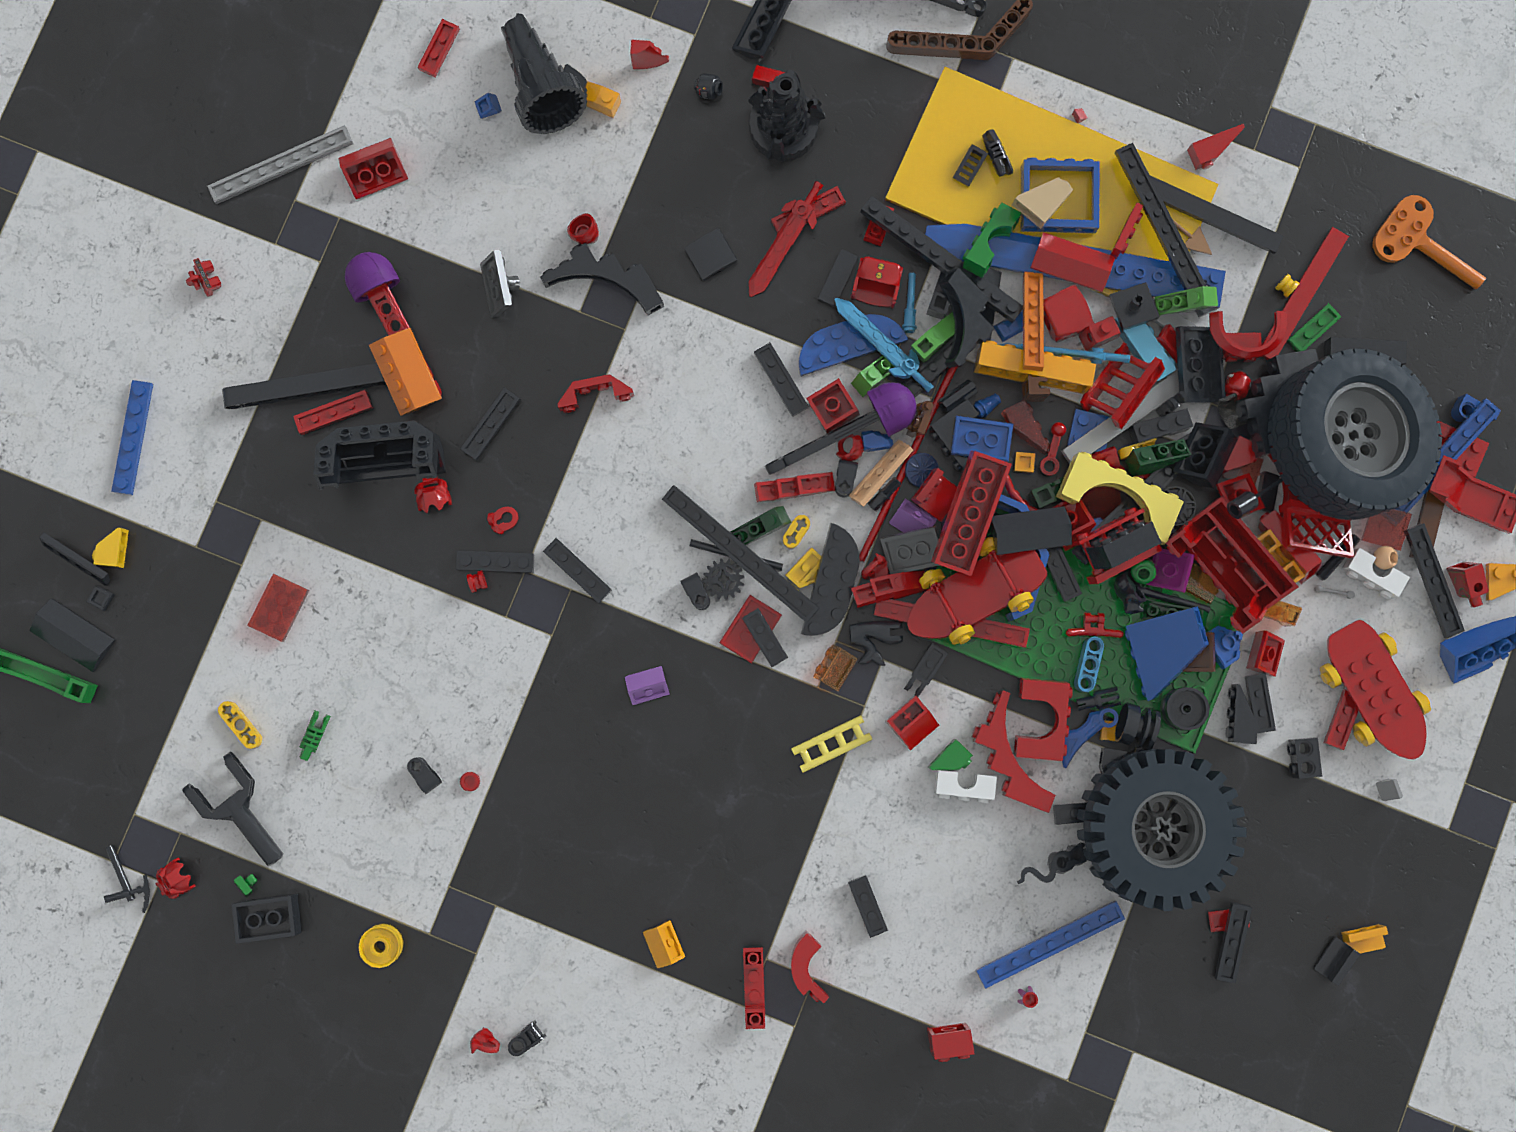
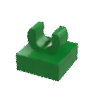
M253 874L245 880L241 875L234 879L235 885L246 898L253 893L250 887L257 882Z

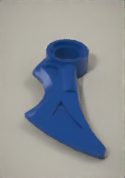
M1106 708L1101 711L1091 712L1084 725L1078 729L1069 730L1064 744L1067 745V754L1063 756L1062 761L1064 768L1068 767L1076 752L1086 741L1103 727H1113L1118 723L1119 716L1114 709ZM1106 712H1111L1114 715L1112 723L1104 722L1103 715Z

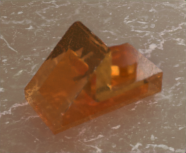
M1279 601L1267 609L1264 617L1277 621L1284 627L1295 626L1302 608Z

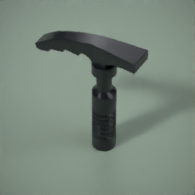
M143 875L142 887L137 886L136 889H127L105 895V904L143 892L145 894L143 896L145 901L143 902L142 912L145 913L150 897L147 875Z

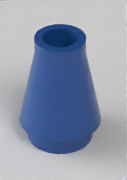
M994 393L989 397L975 401L973 407L979 413L977 417L986 418L1001 403V399Z

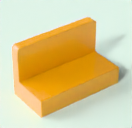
M671 920L643 932L657 968L672 965L685 957Z
M1377 924L1341 932L1343 942L1359 953H1365L1385 948L1383 935H1387L1388 931L1386 926Z

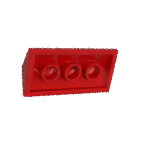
M1043 232L1030 268L1102 293L1109 278L1115 256Z

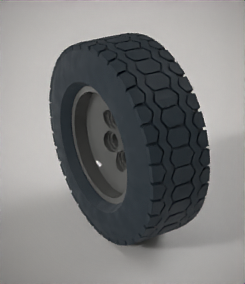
M1369 349L1343 350L1306 366L1295 373L1281 387L1270 410L1268 433L1271 434L1268 435L1269 446L1273 447L1270 449L1272 459L1277 460L1274 462L1278 473H1283L1280 475L1285 485H1289L1288 489L1295 496H1298L1297 498L1300 501L1309 505L1308 507L1316 512H1320V514L1341 520L1364 519L1403 506L1421 494L1429 485L1438 467L1437 462L1440 461L1441 450L1439 449L1442 448V437L1439 436L1442 435L1441 425L1437 423L1440 421L1437 410L1432 409L1435 408L1432 398H1427L1429 395L1424 385H1419L1421 381L1415 374L1410 375L1412 373L1411 370L1404 364L1401 365V362L1392 357L1389 358L1390 356L1381 352L1377 353V351Z

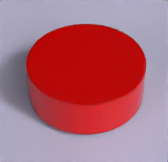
M466 772L460 778V785L465 791H474L480 785V777L475 772Z

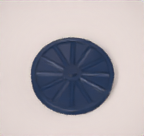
M917 453L907 461L905 474L911 484L920 487L933 469L939 468L936 459L930 454Z

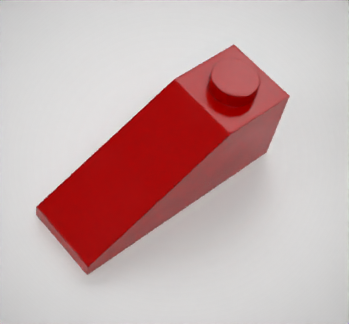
M1244 124L1192 143L1187 151L1195 170L1200 168L1205 170L1213 166L1214 161L1245 128Z

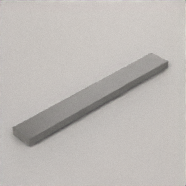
M344 125L212 183L207 187L214 203L219 204L353 144V141Z
M1178 370L1151 388L1122 430L1115 427L1111 419L1112 416H1110L1064 448L1061 452L1068 463H1071L1073 456L1078 452L1092 454L1179 392Z

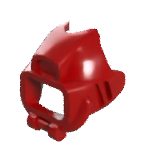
M438 477L423 478V481L414 489L418 511L423 510L428 513V508L431 504L436 506L438 510H441L446 502L452 505L447 483L443 479H438ZM438 483L436 486L423 488L426 485Z
M179 857L168 863L164 868H160L156 873V886L160 888L162 896L166 895L171 899H176L179 895L196 887L195 884L189 886L190 875L182 876L179 874L180 869L184 865L183 863H177L180 860Z

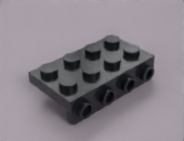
M1175 327L1179 392L1184 391L1188 400L1185 403H1217L1224 401L1226 392L1223 349L1213 339L1210 327Z

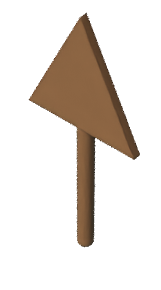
M1173 220L1176 227L1189 237L1185 243L1187 249L1212 255L1200 226L1191 235Z

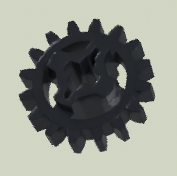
M720 559L719 564L713 561V567L707 566L709 573L703 574L707 577L706 580H703V583L709 585L705 590H712L711 597L717 594V600L724 596L726 601L728 600V595L735 598L734 592L740 593L741 591L738 587L744 586V583L740 582V580L745 577L744 575H739L742 572V568L736 569L737 563L735 562L731 565L730 559L726 563L723 562V559ZM726 567L732 569L735 574L728 573ZM719 568V573L711 577L713 572ZM722 571H724L725 577L729 578L725 584L726 588H724L722 581H718L722 577ZM736 582L735 587L729 591L728 587L730 584ZM712 585L721 587L722 592L717 591Z

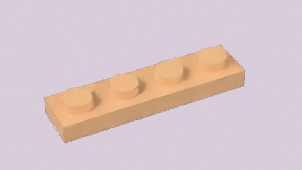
M898 439L851 492L849 497L864 507L913 451L911 446Z

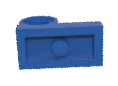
M1468 394L1458 397L1451 411L1452 418L1457 422H1463L1481 402ZM1462 408L1466 410V415L1462 413Z

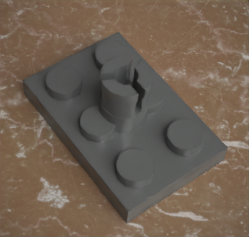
M493 250L480 263L491 318L499 317L512 305V295L509 291H518L520 288L519 285H515L520 283L518 276L506 275L504 268L505 260L502 257L501 250Z
M937 526L885 536L880 539L890 574L939 566L931 562L939 540Z

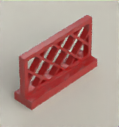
M1293 499L1278 506L1279 513L1284 514L1287 547L1346 558L1354 557L1351 520H1341L1325 516L1308 507L1309 505L1304 504L1302 501ZM1291 516H1294L1299 522L1296 526L1291 521ZM1310 519L1315 526L1311 528L1305 520ZM1322 522H1326L1327 525L1330 527V530L1328 532L1322 526ZM1301 525L1307 531L1305 536L1298 529ZM1338 525L1344 526V534L1337 528ZM1316 529L1323 534L1321 539L1314 532ZM1332 532L1339 538L1337 542L1330 535ZM1293 533L1301 540L1299 543L1293 542ZM1309 536L1316 542L1315 546L1307 540ZM1325 539L1332 545L1331 548H1328L1323 543ZM1341 542L1346 546V551L1339 546Z

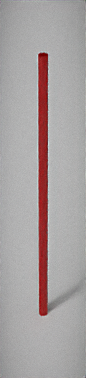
M957 367L948 369L932 402L934 406L926 432L939 407L937 401L944 396ZM925 434L914 439L911 446L913 451L904 460L896 477L901 484L906 476V463L911 456L917 453ZM900 486L890 496L891 499L883 504L859 554L860 561H865Z

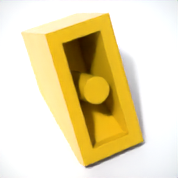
M117 528L100 541L92 554L94 564L105 567L124 568L129 530Z

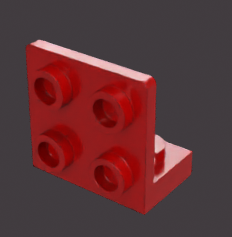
M936 468L930 472L911 500L939 522H942L944 516L949 512L957 487L942 476L944 474L942 470Z

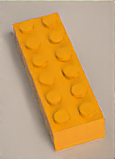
M995 341L982 342L977 351L973 373L1024 382L1028 375H1032V377H1045L1048 379L1047 382H1039L1038 385L1084 394L1093 385L1096 364L1091 363L1087 359H1080L1078 361L1073 360L1071 356L1062 355L1058 357L1053 356L1054 354L1051 352H1044V368L1042 372L1023 370L1022 349H1017L1016 346L1011 344L1001 346L997 345Z

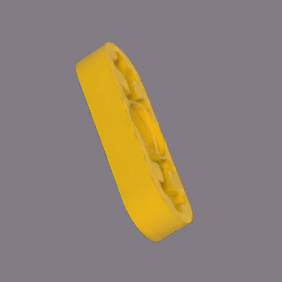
M231 701L221 703L218 707V713L241 743L249 749L258 748L262 743V736L237 704ZM225 707H232L231 713L233 715L238 714L239 716L233 718L231 714H225ZM239 719L245 722V727L241 731L235 727ZM247 732L250 736H256V738H255V740H254V741H255V744H254V743H250V744H249V741H250L249 736H248V735H243V736H242V734Z

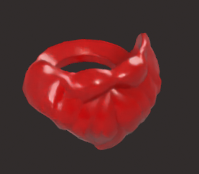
M851 434L839 440V452L836 453V456L841 460L852 462L861 457L864 451L861 436ZM851 437L853 439V446L850 452L847 453L843 448V444L847 438Z
M876 553L874 560L861 571L863 579L889 575L886 558Z
M485 1027L471 1038L470 1048L472 1054L477 1049L485 1053H497L499 1051L500 1043L494 1038L493 1033Z

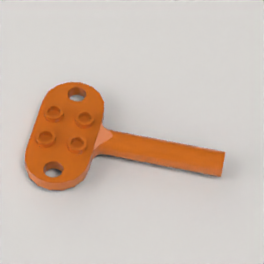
M1411 195L1402 199L1375 234L1373 239L1375 254L1385 262L1395 263L1403 260L1412 249H1418L1472 288L1478 289L1486 277L1427 236V228L1433 220V208L1428 200L1419 195ZM1415 203H1420L1423 210H1416ZM1389 247L1391 255H1386L1383 248Z

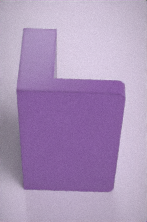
M905 498L891 519L890 524L904 533L932 527L937 519Z
M662 666L625 677L632 705L670 695Z

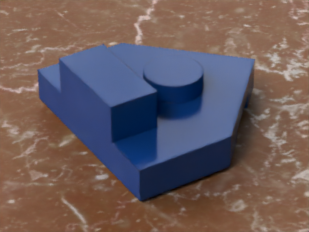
M1216 626L1208 631L1215 633V662L1217 661L1221 669H1225L1240 658L1239 649L1243 637L1241 632L1228 630L1221 626Z

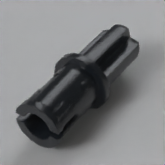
M892 478L883 489H879V492L868 502V505L877 512L887 500L891 499L890 496L901 485L900 481L897 478Z

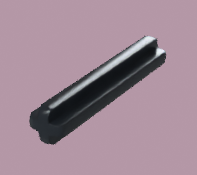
M1352 534L1354 549L1360 542V538ZM1342 544L1340 547L1346 551V546ZM1332 555L1316 573V576L1322 581L1326 580L1346 557Z

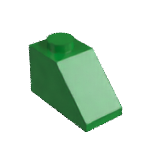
M953 739L931 762L928 768L930 770L965 769L972 762L970 758L973 755L957 739Z

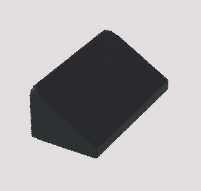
M1268 471L1261 472L1258 492L1279 480L1280 476ZM1279 484L1260 496L1265 507L1260 511L1269 513L1274 511Z

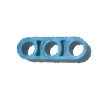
M1098 637L1088 638L1083 643L1074 680V687L1079 692H1089L1094 689L1104 649V643ZM1091 641L1097 643L1096 651L1090 649L1089 643ZM1087 659L1091 660L1093 663V667L1091 670H1088L1085 667V661ZM1083 678L1087 679L1089 683L1086 689L1080 685Z

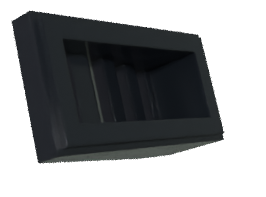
M972 144L953 178L969 187L988 153ZM974 153L981 157L980 161L972 157L970 154ZM967 159L977 163V166L975 167L966 162ZM965 165L974 170L973 173L963 169V166ZM962 172L969 176V180L960 176L959 173Z

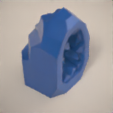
M873 430L861 432L864 452L890 449L893 446V439L887 434Z

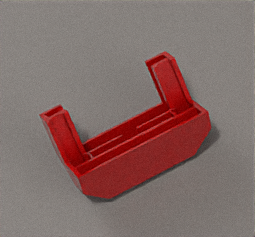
M1220 497L1173 533L1166 544L1168 545L1167 549L1178 558L1182 556L1186 549L1189 552L1188 554L1194 555V560L1196 559L1200 564L1202 572L1212 578L1214 586L1219 590L1221 589L1225 594L1226 600L1236 607L1230 617L1231 624L1237 631L1240 630L1243 634L1262 621L1267 609L1299 588V586L1242 519H1235L1229 514L1227 510L1228 503L1223 497Z

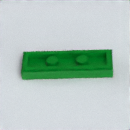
M1328 303L1286 342L1295 352L1305 351L1342 316Z

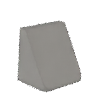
M1388 778L1376 783L1382 801L1403 798L1396 779Z

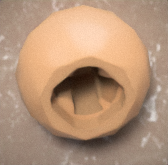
M1389 546L1379 547L1373 554L1376 557L1374 564L1379 569H1391L1398 562L1397 551Z

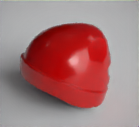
M581 214L575 217L568 225L567 233L571 240L579 244H594L598 240V225L590 214Z

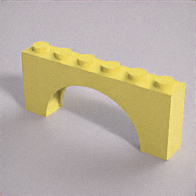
M1078 452L1073 456L1056 495L1057 498L1074 505L1091 488L1106 486L1119 489L1132 497L1141 509L1144 508L1143 516L1145 522H1153L1162 542L1160 546L1166 544L1184 501L1178 499L1179 497L1173 493L1167 494L1161 491V488L1156 485L1144 483V480L1139 477L1127 475V472L1122 469L1110 467L1109 463L1103 460L1097 461L1093 459L1089 453Z

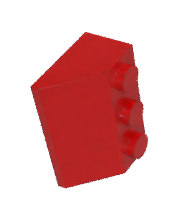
M391 138L338 158L340 168L355 199L408 179Z

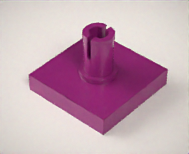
M1162 549V551L1153 556L1156 576L1146 585L1185 593L1194 555L1183 553L1178 558L1176 555L1171 554L1169 550Z

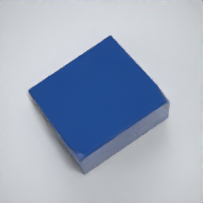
M486 93L474 101L481 119L502 111L495 94Z

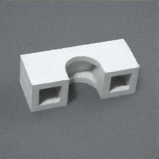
M1361 548L1354 549V557L1348 558L1342 570L1347 572L1346 575L1352 579L1361 580L1363 585L1369 589L1378 590L1384 598L1392 599L1399 597L1410 577L1395 568L1385 570L1383 575L1379 577L1372 568L1376 557Z
M936 770L934 793L939 794V798L950 799L951 795L958 796V800L970 801V797L978 798L977 802L989 803V800H995L996 776L975 774L972 786L962 788L957 781L958 772Z

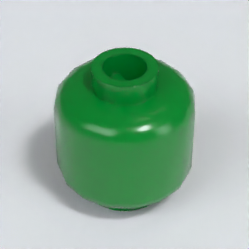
M1150 558L1130 567L1131 576L1137 583L1148 584L1156 576V567Z

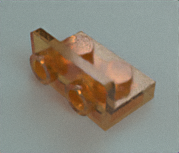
M833 644L827 649L821 664L816 667L813 677L838 692L858 658Z

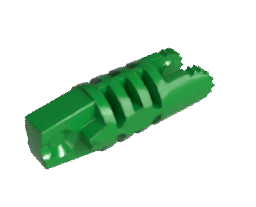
M314 710L299 746L302 748L299 756L300 759L308 761L311 753H316L330 720V715L326 714L321 726L317 727L314 725L319 717V712Z

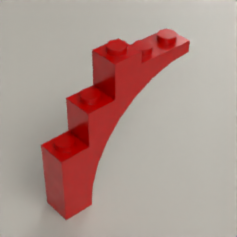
M1002 690L994 696L992 702L995 704L993 711H989L986 717L988 724L975 726L971 737L974 738V743L994 750L993 753L989 754L986 764H989L988 769L1009 777L1008 780H1004L1001 788L1003 796L1049 813L1056 795L1043 789L1030 779L1019 766L1011 751L1005 724L1006 707L1010 693Z

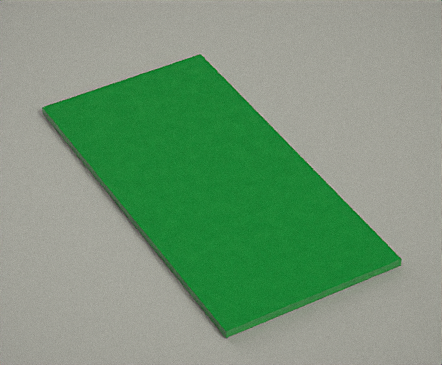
M997 507L995 509V512L999 515L1010 514ZM991 526L985 538L993 537ZM1061 546V549L1081 589V595L1063 602L1046 565L1048 575L1039 588L1032 612L1008 622L1005 615L1011 613V610L1007 606L985 618L987 620L1029 628L1026 648L976 637H970L971 639L964 644H952L949 637L929 639L1019 679L1029 678L1068 682L1073 689L1072 698H1069V700L1075 703L1076 699L1093 696L1094 691L1117 686L1118 691L1100 696L1119 694V699L1102 703L1121 701V705L1110 707L1118 713V716L1122 706L1127 702L1139 705L1141 713L1145 708H1150L1151 711H1160L1161 700L1172 689L1195 688L1204 694L1209 703V716L1205 723L1198 729L1177 730L1168 726L1161 717L1160 730L1157 737L1193 754L1196 753L1231 666L1229 665L1225 669H1221L1216 661L1215 672H1181L1157 698L1147 701L1141 689L1143 686L1142 680L1136 673V660L1131 655V642L1127 640L1125 635L1127 625L1145 621L1142 619L1144 611L1136 614H1125L1123 602L1114 590V582L1117 575L1099 584H1089L1086 577L1092 575L1093 569L1090 562L1084 565L1071 552L1075 547L1064 551ZM979 554L977 561L984 557L980 556ZM941 565L936 568L942 570L945 576L944 580L958 572ZM1140 584L1144 588L1210 606L1205 632L1210 631L1216 626L1237 631L1232 626L1230 620L1236 609L1234 604H1230L1223 599L1188 584L1185 593ZM1145 596L1146 600L1172 604L1169 602ZM1146 601L1140 604L1143 609L1145 608ZM1084 613H1091V615L1104 613V629L1121 630L1124 635L1121 638L1067 636L1066 630L1083 628ZM1091 622L1090 627H1097V622ZM1098 637L1103 641L1104 649L1094 689L1089 692H1079L1074 687V680L1083 643L1088 638ZM1091 641L1089 643V647L1092 651H1096L1097 649V643L1095 641ZM1089 659L1085 661V667L1088 670H1091L1093 667V663ZM1085 678L1080 682L1082 688L1086 689L1089 685L1088 680ZM1096 707L1089 708L1093 711H1101L1098 708L1096 709ZM1106 712L1104 714L1105 716L1114 719V715L1111 712Z

